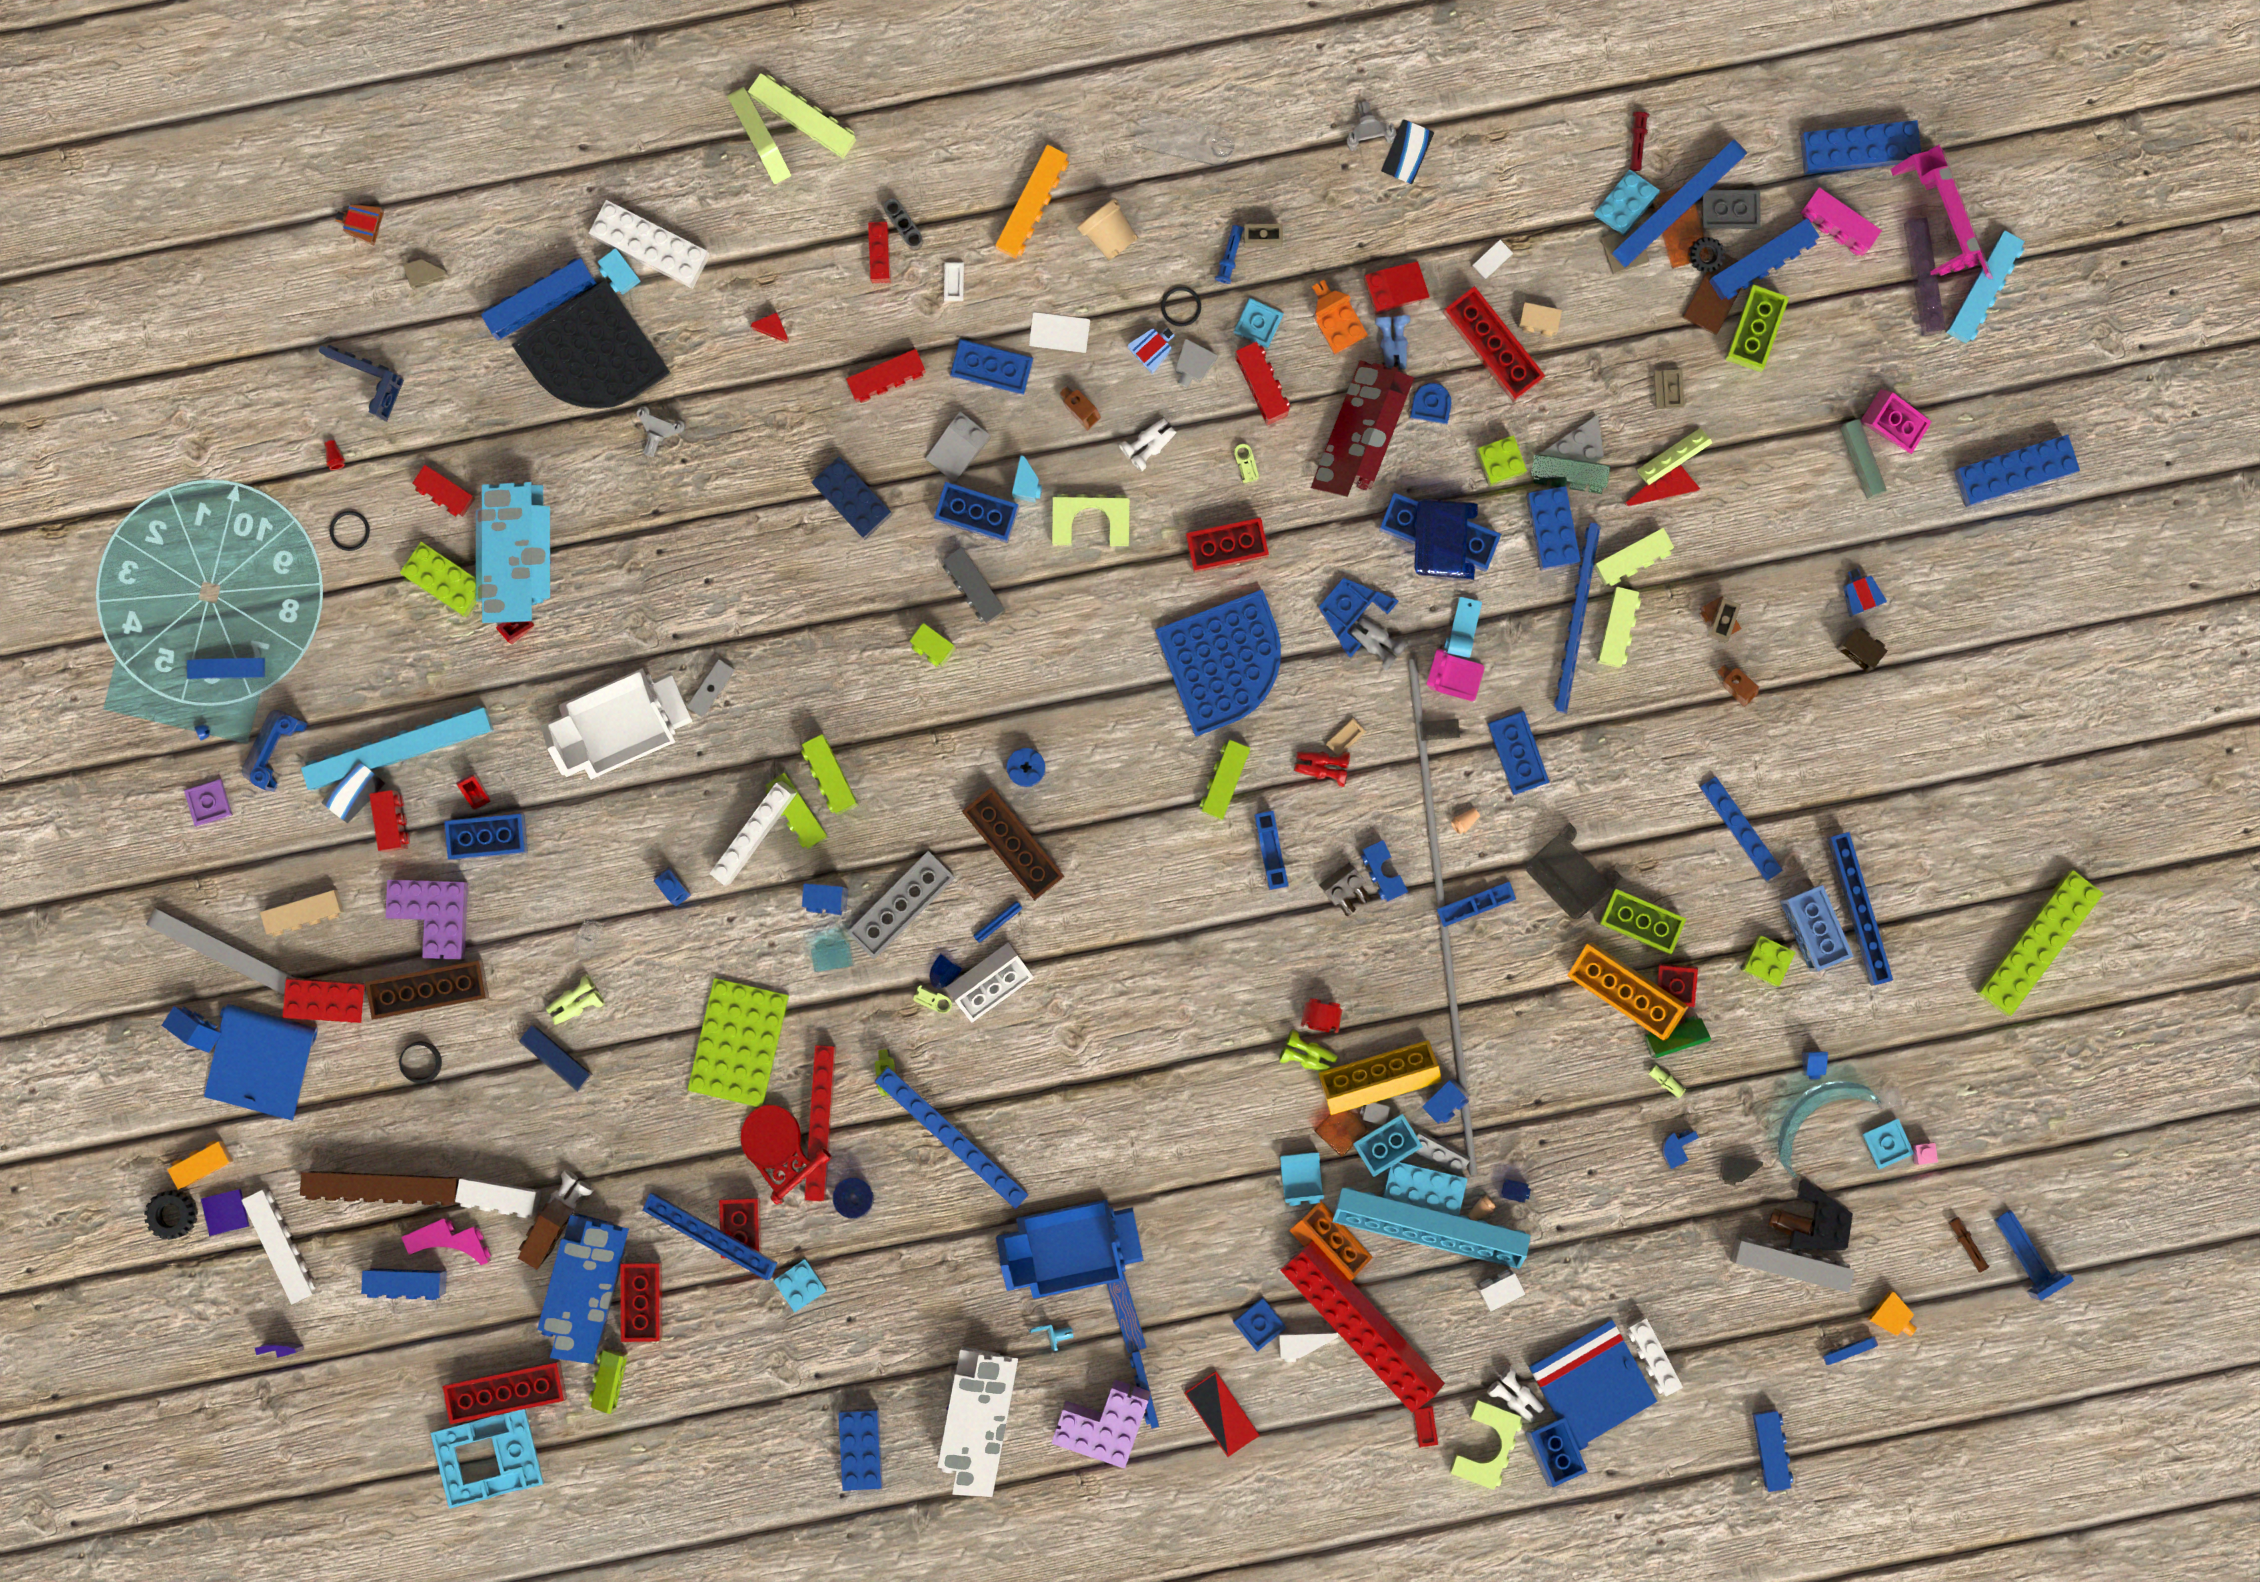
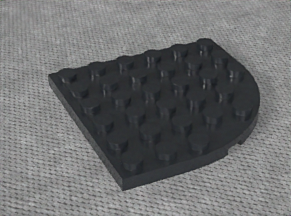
M606 280L512 344V347L533 377L547 392L565 403L581 408L605 409L625 404L671 374Z

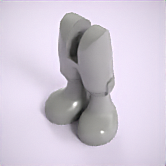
M1361 618L1358 623L1369 632L1364 635L1362 631L1354 627L1350 633L1366 648L1367 652L1377 653L1383 661L1382 667L1385 670H1389L1397 660V657L1383 649L1380 643L1386 645L1396 655L1400 656L1409 642L1405 639L1394 641L1389 638V634L1385 629H1381L1370 621Z

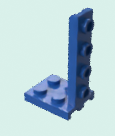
M2008 1210L1994 1219L2034 1284L2031 1286L2032 1288L2027 1290L2030 1298L2042 1301L2074 1281L2069 1273L2062 1271L2050 1273L2012 1210Z

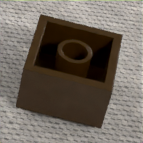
M1855 628L1847 634L1837 647V650L1863 670L1869 672L1877 666L1888 650L1884 648V643L1869 637L1870 633L1867 630Z

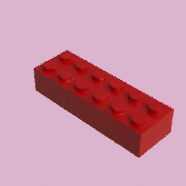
M1475 286L1444 309L1443 314L1513 403L1545 378V374Z
M560 1361L448 1383L442 1386L450 1424L562 1402L568 1399Z

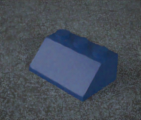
M1565 1417L1539 1425L1525 1432L1547 1486H1558L1588 1472Z

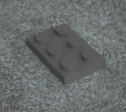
M1708 190L1702 196V230L1761 228L1760 190Z

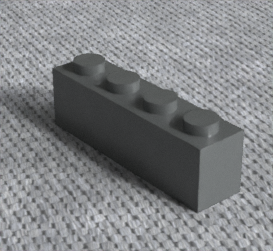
M962 547L943 560L945 564L942 566L948 576L953 575L955 578L954 585L959 592L963 590L967 595L964 599L970 607L974 606L978 612L975 615L981 623L985 621L986 624H989L1006 612Z

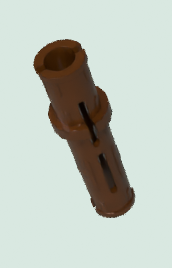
M1960 1217L1952 1219L1949 1225L1955 1232L1957 1241L1961 1242L1978 1272L1981 1273L1987 1270L1989 1265L1972 1240L1970 1231L1966 1230Z

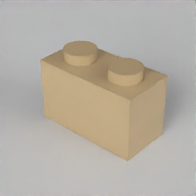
M1525 302L1518 328H1522V331L1526 333H1534L1536 331L1541 332V335L1545 337L1556 336L1562 310Z

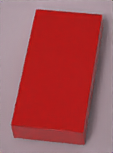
M1433 1406L1418 1408L1414 1411L1419 1448L1438 1445Z

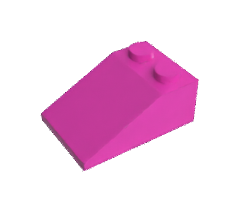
M1883 389L1879 390L1861 419V422L1872 431L1909 454L1913 453L1932 423L1896 394Z

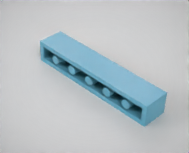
M2005 230L2000 234L1986 259L1993 279H1988L1982 267L1947 329V334L1965 344L1970 339L1972 341L1975 339L1979 332L1976 328L1979 323L1983 324L1988 315L1985 312L1988 307L1994 305L1997 299L1995 294L2004 287L2006 283L2004 278L2006 274L2010 275L2015 267L2013 262L2016 257L2019 258L2023 253L2024 248L2022 246L2025 241Z

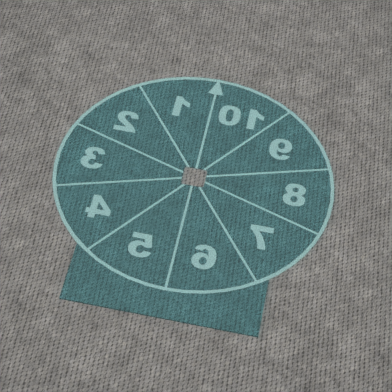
M200 480L178 484L151 496L137 506L123 520L104 551L99 566L96 586V602L100 626L112 653L116 657L103 710L195 732V726L204 724L209 727L208 730H210V735L248 744L260 694L279 682L302 658L316 632L322 609V573L316 551L299 521L284 506L267 494L243 484L224 480ZM203 582L220 585L217 603L199 600ZM265 658V677L187 679V660Z

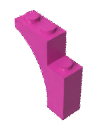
M448 1218L441 1219L401 1237L409 1255L426 1248L448 1247L465 1252L480 1265L490 1262V1257H492L489 1247H485L482 1241L484 1235L480 1228L477 1229L476 1226L454 1234V1224Z

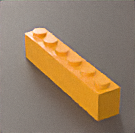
M1047 144L995 245L997 250L1017 259L1018 255L1022 256L1026 249L1024 243L1027 238L1031 239L1035 231L1033 228L1035 222H1039L1044 212L1041 211L1043 206L1049 204L1052 198L1050 194L1052 189H1056L1059 185L1061 171L1065 172L1069 165V161H1067L1068 154Z

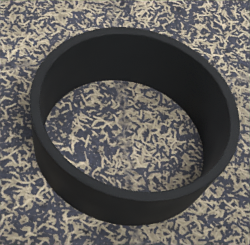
M423 1041L408 1045L401 1053L399 1059V1067L402 1074L411 1082L418 1084L432 1081L439 1074L442 1066L441 1055L437 1048ZM416 1045L425 1046L430 1049L436 1061L432 1074L422 1080L409 1078L402 1069L403 1054L408 1048Z

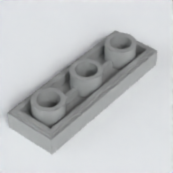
M718 660L687 707L704 718L735 670L721 660ZM711 685L715 688L713 692L708 691Z

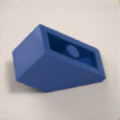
M1802 1052L1803 1075L1809 1076V1079H1821L1820 1075H1826L1828 1052Z

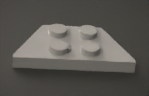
M1596 415L1538 454L1536 459L1541 460L1551 468L1562 472L1572 479L1603 458L1598 416Z

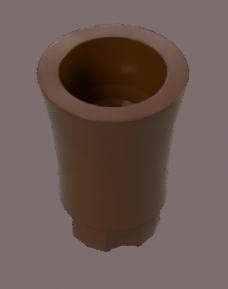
M1774 1208L1768 1226L1791 1236L1793 1231L1808 1235L1813 1218Z

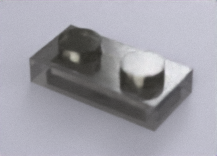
M1458 719L1419 722L1421 741L1460 738Z

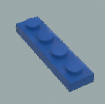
M1140 1350L1134 1351L1129 1359L1131 1367L1136 1368L1137 1375L1134 1376L1136 1386L1150 1391ZM1150 1393L1146 1407L1147 1413H1144L1146 1424H1150L1151 1429L1159 1427Z

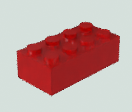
M1256 341L1237 350L1235 359L1268 426L1287 417L1290 410L1289 407L1291 406L1287 397H1282V386L1279 380H1275L1273 377L1274 369L1271 363H1267L1265 360L1266 352L1263 346H1259Z
M1261 517L1186 533L1194 573L1269 557Z
M286 977L283 1018L361 1023L364 983Z
M624 1262L620 1264L621 1342H660L662 1340V1262Z

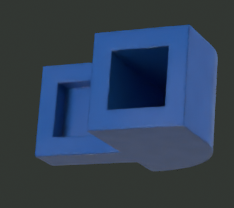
M1687 1129L1679 1133V1138L1672 1132L1664 1139L1662 1155L1669 1169L1689 1161L1682 1146L1699 1138L1696 1131L1690 1132Z

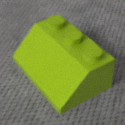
M604 1349L603 1353H599L597 1364H600L599 1371L595 1372L593 1383H596L595 1390H591L589 1402H592L591 1408L607 1414H612L616 1411L628 1353Z

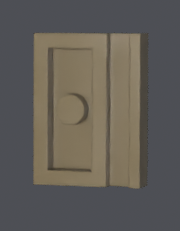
M1682 369L1654 371L1656 410L1684 408Z

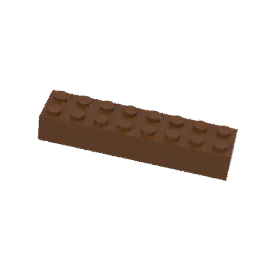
M305 1171L301 1172L300 1196H305L306 1200H317L325 1197L326 1201H336L344 1198V1201L356 1202L360 1201V1198H364L363 1202H375L383 1199V1203H395L398 1200H402V1204H414L417 1201H422V1205H433L441 1202L443 1206L456 1205L455 1200L459 1179L463 1177Z

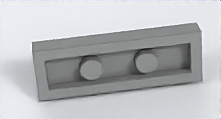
M1421 1131L1417 1133L1416 1136L1423 1147L1416 1151V1153L1459 1176L1462 1175L1470 1161L1469 1157Z

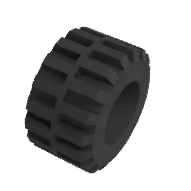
M179 1190L161 1192L157 1196L150 1199L151 1202L146 1205L148 1210L144 1212V1215H147V1219L144 1220L145 1223L149 1224L147 1228L149 1231H153V1235L160 1236L161 1239L171 1240L187 1235L188 1231L195 1227L193 1224L197 1222L195 1215H198V1210L195 1211L194 1208L196 1203H192L191 1196H186L185 1192H179ZM169 1203L176 1205L180 1211V1220L175 1226L167 1225L162 1218L163 1208Z

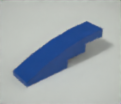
M265 658L187 660V679L265 677Z
M1509 881L1441 907L1437 911L1443 927L1514 901L1516 896Z

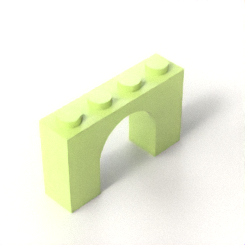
M1057 494V497H1053V545H1072V523L1074 517L1083 509L1096 508L1104 512L1109 519L1110 546H1129L1130 498H1126V495H1114V498H1107V495H1095V498H1088L1086 494H1077L1076 497H1069L1068 494Z
M1476 1399L1469 1417L1497 1430L1500 1437L1499 1450L1491 1459L1486 1461H1476L1456 1453L1449 1472L1495 1490V1487H1499L1503 1476L1500 1474L1502 1468H1506L1508 1465L1509 1457L1507 1455L1509 1449L1513 1450L1516 1439H1514L1515 1433L1520 1431L1523 1421L1519 1414Z

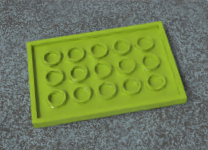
M714 978L687 1091L755 1107L763 1106L789 995Z

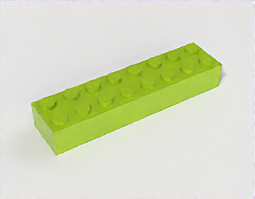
M2074 870L2067 871L1976 993L2004 1015L2012 1016L2104 893Z

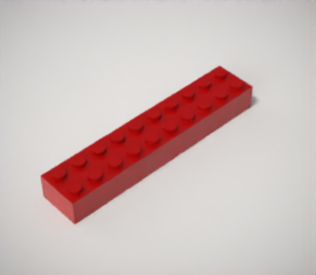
M1313 1240L1281 1268L1280 1271L1412 1413L1436 1396L1444 1386L1445 1382Z

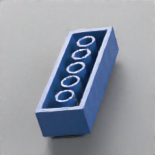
M1918 120L1804 132L1800 136L1804 175L1898 165L1912 155L1921 153Z
M574 258L567 263L566 267L554 269L550 276L538 278L534 281V285L530 287L525 286L517 291L518 294L503 298L497 306L491 305L484 309V313L481 316L491 334L499 341L596 286L597 283L581 258Z
M2064 435L1958 468L1954 473L1965 507H1969L2075 474L2080 471L2069 435Z
M1393 493L1379 529L1380 532L1484 572L1489 568L1501 534L1397 493Z

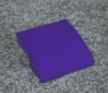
M241 1189L201 1198L209 1236L250 1226L247 1212L242 1202L243 1195Z
M290 1342L268 1343L255 1348L256 1355L276 1351L277 1358L304 1350L303 1345Z

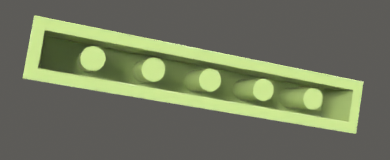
M760 73L748 90L749 96L844 159L856 142L854 132L847 127L844 129L838 125L839 122L833 117L829 116L827 118L822 115L823 111L818 107L807 105V100L800 95L796 97L791 94L792 91L785 85L779 86L776 84V80L768 74L764 76Z

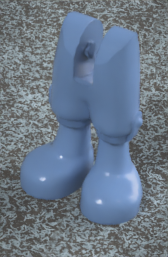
M1410 315L1393 317L1394 341L1391 337V317L1375 318V324L1380 327L1383 333L1380 347L1383 350L1385 365L1388 368L1392 369L1394 367V355H1397L1399 370L1406 369L1408 342L1406 337L1403 336L1405 325L1411 320Z

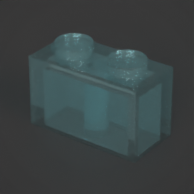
M845 940L835 941L834 946L828 947L826 943L817 944L815 949H811L814 972L854 966L851 944L846 943Z

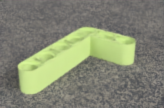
M742 87L728 94L727 97L756 148L774 185L790 177L791 174L745 88Z

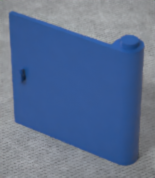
M227 1004L226 1007L223 1006L220 1013L222 1022L219 1030L222 1034L216 1043L204 1097L293 1121L310 1049L315 1043L318 1028Z

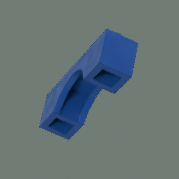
M1274 811L1255 814L1254 817L1269 890L1288 887Z

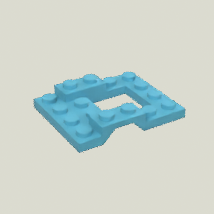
M526 1409L503 1413L430 1433L449 1509L544 1484ZM492 1437L500 1474L464 1484L456 1446Z

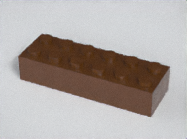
M992 787L961 811L1034 901L1038 900L1065 877Z
M481 960L365 982L372 1020L489 999L484 964Z

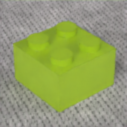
M1514 435L1482 446L1476 450L1489 487L1521 476L1527 472Z
M924 623L910 640L912 650L920 656L922 654L928 656L927 661L935 667L938 665L943 667L956 650L952 643Z
M1759 935L1741 971L1772 986L1780 987L1796 952Z

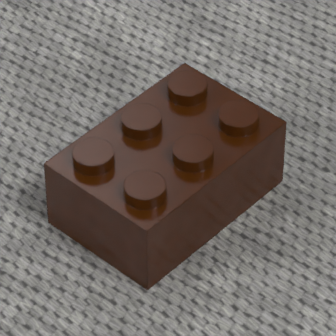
M556 1198L550 1204L546 1203L534 1218L535 1224L529 1228L526 1234L528 1236L527 1239L521 1243L518 1249L521 1251L518 1259L538 1270L552 1253L574 1209Z

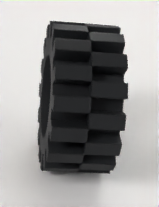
M1712 237L1699 238L1692 243L1693 246H1690V253H1688V256H1690L1689 262L1698 271L1712 272L1717 270L1718 266L1723 264L1722 260H1725V256H1723L1725 250L1722 249L1723 245L1717 239ZM1704 247H1709L1713 251V258L1709 262H1704L1700 258V252Z

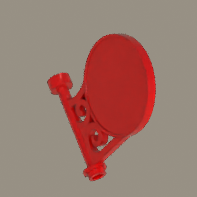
M765 1105L755 1109L746 1118L741 1130V1146L746 1157L757 1167L773 1189L770 1198L778 1205L779 1203L782 1204L784 1202L783 1197L822 1162L826 1164L832 1159V1156L827 1149L821 1147L816 1152L817 1157L810 1161L806 1158L800 1145V1127L794 1115L781 1106ZM795 1160L798 1161V1164H794L795 1168H801L803 1163L807 1166L800 1172H797L793 1168V1162ZM765 1168L774 1169L773 1178L776 1181L784 1180L783 1183L777 1184L776 1182H774V1180L771 1178V1176L768 1174ZM780 1171H783L784 1174H785V1176H784V1175H780V1176H779L778 1174H779Z

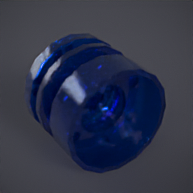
M848 1178L841 1181L835 1187L833 1204L842 1216L849 1219H859L871 1211L874 1204V1194L871 1187L865 1181L858 1178ZM853 1193L855 1194V1196H859V1199L856 1200V1204H853L852 1201L848 1200V1198H851V1194Z

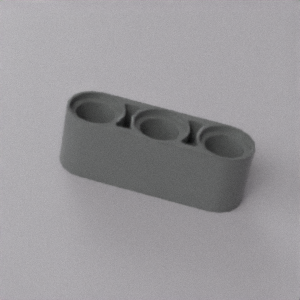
M894 198L888 199L884 204L887 217L910 249H920L923 245L920 231L901 203ZM890 205L898 206V210L894 213L889 212L888 208ZM902 220L909 222L906 228L899 227V223ZM912 236L919 237V242L911 244L909 239Z

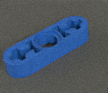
M1870 1336L1824 1354L1825 1364L1831 1365L1877 1347L1876 1337Z

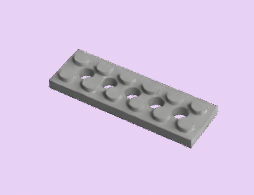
M927 851L847 933L875 960L955 877ZM928 872L934 876V880L930 884L923 881L924 874ZM917 886L920 888V895L918 897L910 895L909 890L911 887ZM898 900H904L907 903L905 910L899 911L896 908ZM886 913H890L893 916L892 923L888 925L882 921V917ZM877 927L880 933L877 938L869 936L870 928Z

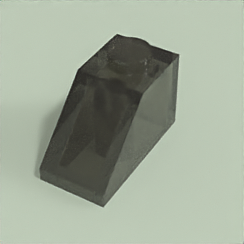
M1722 1156L1719 1179L1725 1180L1724 1184L1736 1185V1182H1743L1762 1167L1763 1161Z

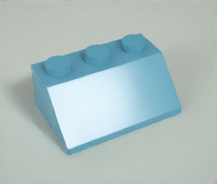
M1403 1114L1353 1143L1373 1177L1423 1147Z

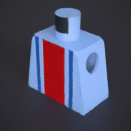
M1153 328L1129 343L1128 349L1153 374L1171 352L1172 348L1168 342L1175 335L1169 328H1166L1160 334Z

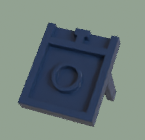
M320 345L319 352L325 357L382 379L376 386L377 392L375 397L369 403V413L387 422L404 380L389 371L388 367L380 364L376 367L372 365V361L362 358L360 361L355 359L356 355L345 351L342 354L338 352L339 349L328 345L326 348Z

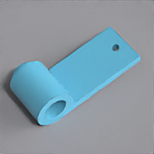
M1459 597L1450 638L1446 637L1444 648L1447 649V653L1470 658L1482 605L1481 601Z

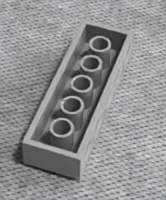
M1743 1236L1741 1240L1735 1239L1730 1259L1733 1263L1850 1292L1855 1271L1850 1268V1264L1836 1260L1835 1264H1832L1830 1259L1816 1256V1259H1813L1811 1254L1801 1251L1794 1254V1250L1782 1246L1774 1249L1775 1245L1762 1241H1760V1244H1755L1756 1240Z

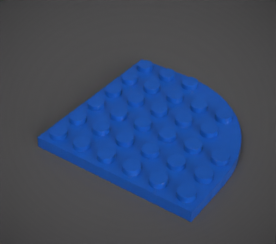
M1263 589L1155 629L1195 737L1230 725L1249 715L1264 701L1275 683L1280 667L1281 643L1278 629Z

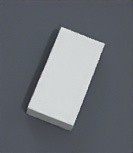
M1499 240L1472 267L1486 280L1513 255V252Z
M945 262L944 301H963L964 262Z

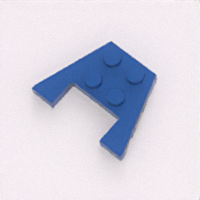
M1343 578L1318 608L1347 656L1351 658L1362 644L1347 633L1349 628L1372 602L1388 615L1399 601Z

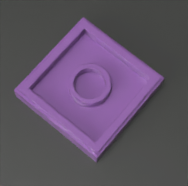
M222 779L184 790L195 827L233 815Z

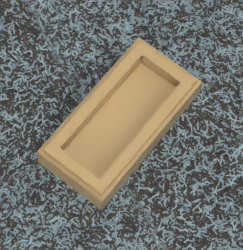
M1352 718L1325 745L1336 756H1340L1366 731Z

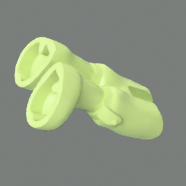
M589 975L582 976L580 984L576 989L564 991L563 995L545 1008L548 1014H551L563 1007L564 1011L552 1018L555 1025L574 1016H579L583 1012L584 1007L590 1005L602 1007L605 1005L604 999L596 990L580 1001L575 1002L577 997L595 988V984Z

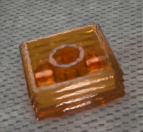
M1347 1110L1333 1115L1330 1113L1314 1131L1334 1151L1343 1157L1354 1146L1353 1143L1357 1142L1368 1129ZM1338 1125L1340 1127H1342L1343 1125L1346 1127L1344 1129L1346 1132L1344 1135H1337Z

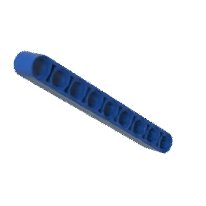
M1736 139L1731 141L1627 238L1612 255L1624 268L1627 267L1748 152Z

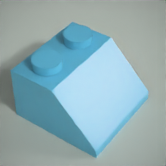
M1020 456L1012 491L1013 498L1036 503V499L1041 498L1042 485H1040L1038 477L1026 458Z

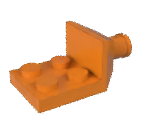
M1325 280L1320 281V284L1317 283L1312 286L1318 297L1314 319L1334 355L1368 337L1367 332L1350 304L1351 298L1348 294L1338 291L1332 292Z

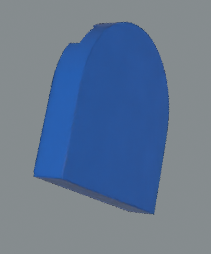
M1437 383L1423 385L1414 395L1410 418L1448 425L1452 403L1449 392Z

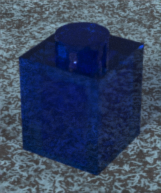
M1504 1178L1500 1197L1525 1203V1199L1529 1200L1531 1188H1528L1529 1184Z

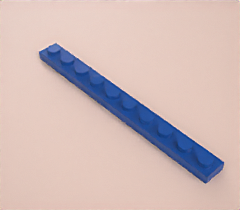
M1590 523L1589 528L1587 527L1585 531L1587 542L1586 546L1582 548V558L1584 559L1583 564L1579 566L1578 570L1580 581L1575 587L1577 598L1576 603L1573 602L1571 613L1573 614V620L1568 625L1570 636L1569 640L1565 642V651L1567 653L1566 658L1562 660L1561 670H1563V675L1558 681V689L1560 691L1554 703L1556 711L1567 714L1600 535L1601 527L1596 523Z
M888 1066L874 1080L1015 1209L1028 1196L1026 1191Z

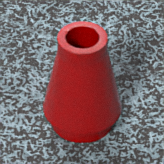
M330 440L325 442L326 465L329 466L330 470L344 467L345 459L336 441Z

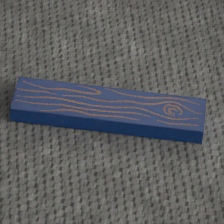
M1123 1273L1124 1280L1107 1283L1127 1351L1131 1353L1147 1348L1125 1274Z

